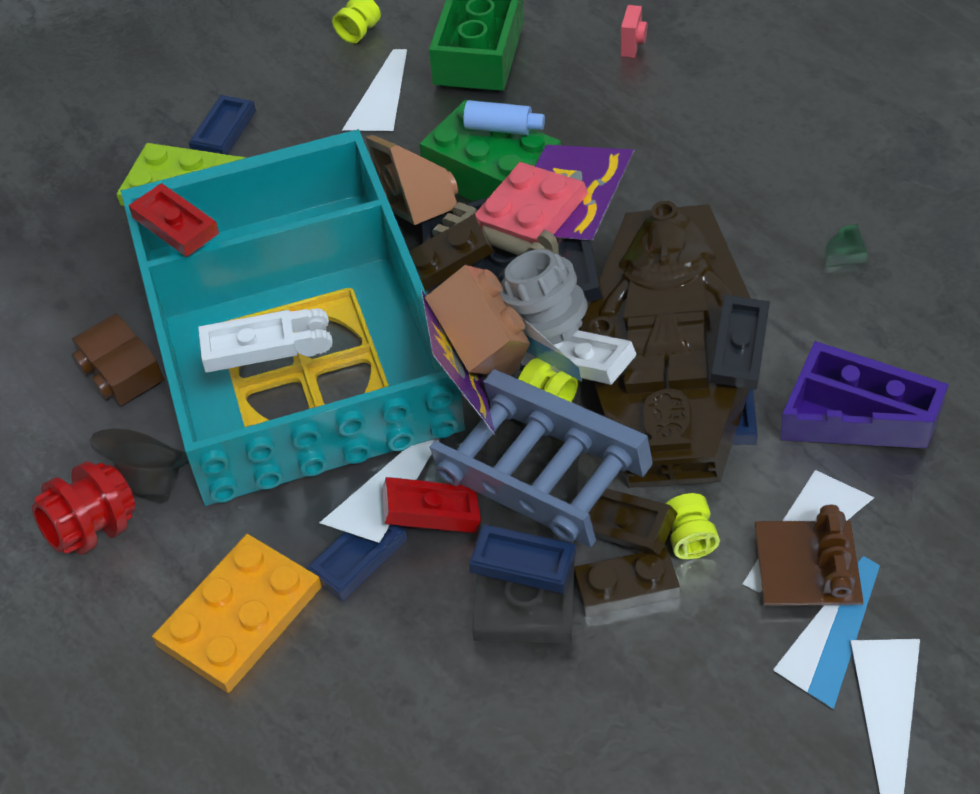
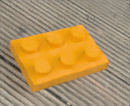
M246 534L152 635V638L158 648L229 694L321 589L320 578L251 535Z

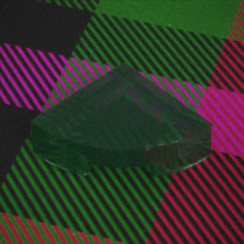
M857 223L839 229L838 234L827 243L824 256L825 267L866 262L868 251Z

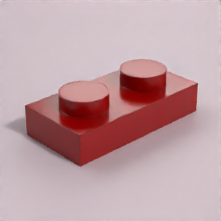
M160 183L128 205L132 218L185 257H188L219 234L215 220L163 183Z
M393 477L385 478L382 487L385 524L469 533L477 532L481 519L476 491L463 485L454 486L447 483Z

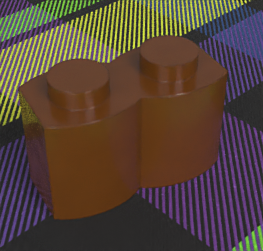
M117 313L72 338L77 350L71 354L73 360L84 375L90 372L94 375L91 380L104 400L112 397L119 406H122L165 380L154 355L135 336L130 327Z

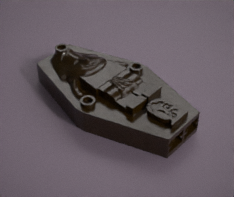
M660 201L651 210L625 213L599 279L603 298L590 302L580 327V331L631 341L636 352L634 359L612 385L592 380L604 417L648 436L653 464L644 477L628 470L623 471L628 488L721 482L750 390L748 388L710 382L724 294L751 298L709 204L676 207L671 201Z

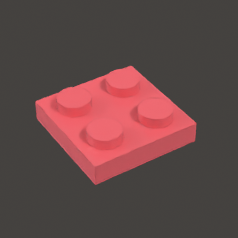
M519 162L475 215L484 226L531 243L538 242V236L544 230L554 235L586 197L588 192L584 181Z

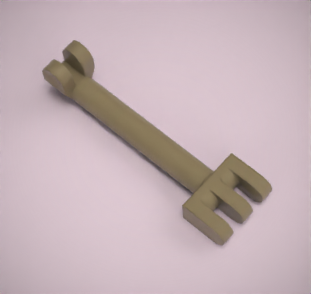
M458 202L452 208L453 214L448 213L442 219L443 225L438 224L432 230V234L435 237L475 214L477 209ZM483 225L491 246L517 256L538 249H545L558 254L557 239L547 230H544L538 236V242L531 243Z

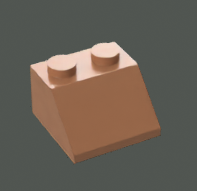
M374 135L365 137L377 175L395 215L416 225L451 211L457 204L455 195L458 194V186L450 171L447 172V169Z
M464 265L429 293L425 299L468 372L490 374L493 369H496L511 376L517 371L530 345L528 338L523 332V329H525L524 321L516 310L512 307H507L500 294L503 291L502 285L491 271Z

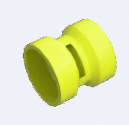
M349 0L346 8H342L333 16V27L336 33L346 42L358 43L366 35L367 29L373 28L380 21V9L374 0Z
M533 358L528 362L519 376V380L569 402L573 401L578 387V379L563 371L558 373L553 371L550 364L538 358Z
M696 493L682 494L666 503L671 505L678 513L670 530L672 531L670 542L675 556L686 560L698 559L710 554L719 546L720 539L716 527L708 521L711 512L704 496Z

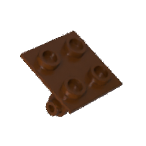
M829 504L821 507L815 521H755L764 606L864 604L851 521H846L845 514L839 511L838 506Z

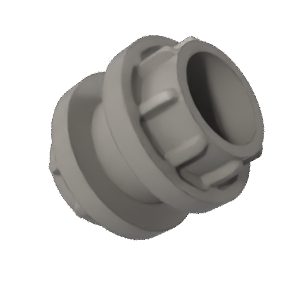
M538 249L523 253L508 264L504 270L505 278L501 282L503 291L500 293L506 306L516 310L525 321L553 345L572 337L582 326L581 319L585 315L588 305L583 290L576 284L577 275L572 263L559 254H554L545 249Z

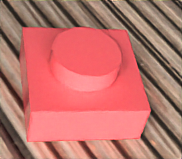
M627 6L621 26L622 57L635 58L639 43L645 44L648 23L642 21V6Z

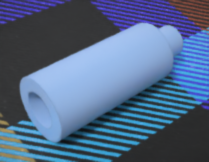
M467 100L464 109V128L470 130L528 135L530 129L543 130L545 125V114L532 113L531 106Z

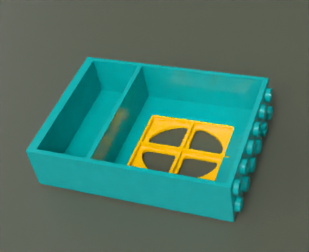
M359 129L121 190L185 452L205 506L218 502H228L238 496L262 489H272L286 482L307 476H316L324 471L344 465L361 463L368 458L392 451H402L410 446L437 438H446L454 433L465 430L461 391L432 354L421 290L426 296L427 294ZM160 183H163L215 220L219 234L188 257H185L132 218L128 205ZM318 308L326 311L328 320L346 327L362 341L360 346L314 359L297 353L296 356H293L294 362L292 365L241 378V366L205 372L198 327L284 310L293 312ZM359 363H368L371 366L370 380L363 394L324 405L317 384V377L319 375ZM298 382L303 387L309 409L268 420L250 406L247 398L256 392Z

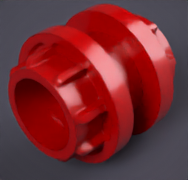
M85 461L72 469L71 484H68L59 477H54L42 484L41 494L34 499L35 503L32 505V512L41 534L57 552L69 554L75 551L83 555L97 546L96 532L103 530L110 538H114L126 530L127 521L132 518V512L135 511V500L125 478L110 464L105 465L100 462L95 465L92 462Z

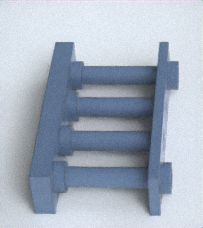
M493 369L483 382L490 400V414L494 431L498 429L505 419L510 420L513 418L527 426L493 468L473 459L494 434L483 419L480 420L457 450L434 440L429 448L435 460L438 475L451 485L457 486L461 484L551 528L558 537L565 541L573 542L576 540L591 548L596 542L589 511L619 471L628 470L644 477L653 464L648 436ZM550 435L565 442L531 486L511 477L512 473L542 436ZM588 452L603 459V462L571 504L549 495L580 453L585 454Z

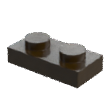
M473 214L410 250L409 253L423 287L427 291L429 288L451 277L464 265L471 266L494 253L482 223Z
M606 488L589 511L595 538L660 556L678 514L671 505Z
M667 547L662 549L660 556L642 552L574 567V579L585 617L680 597V585Z

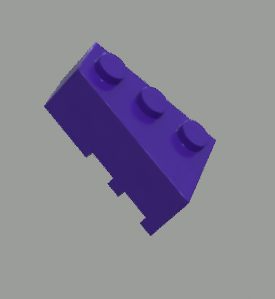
M814 341L782 413L780 440L928 448L943 409L949 384Z

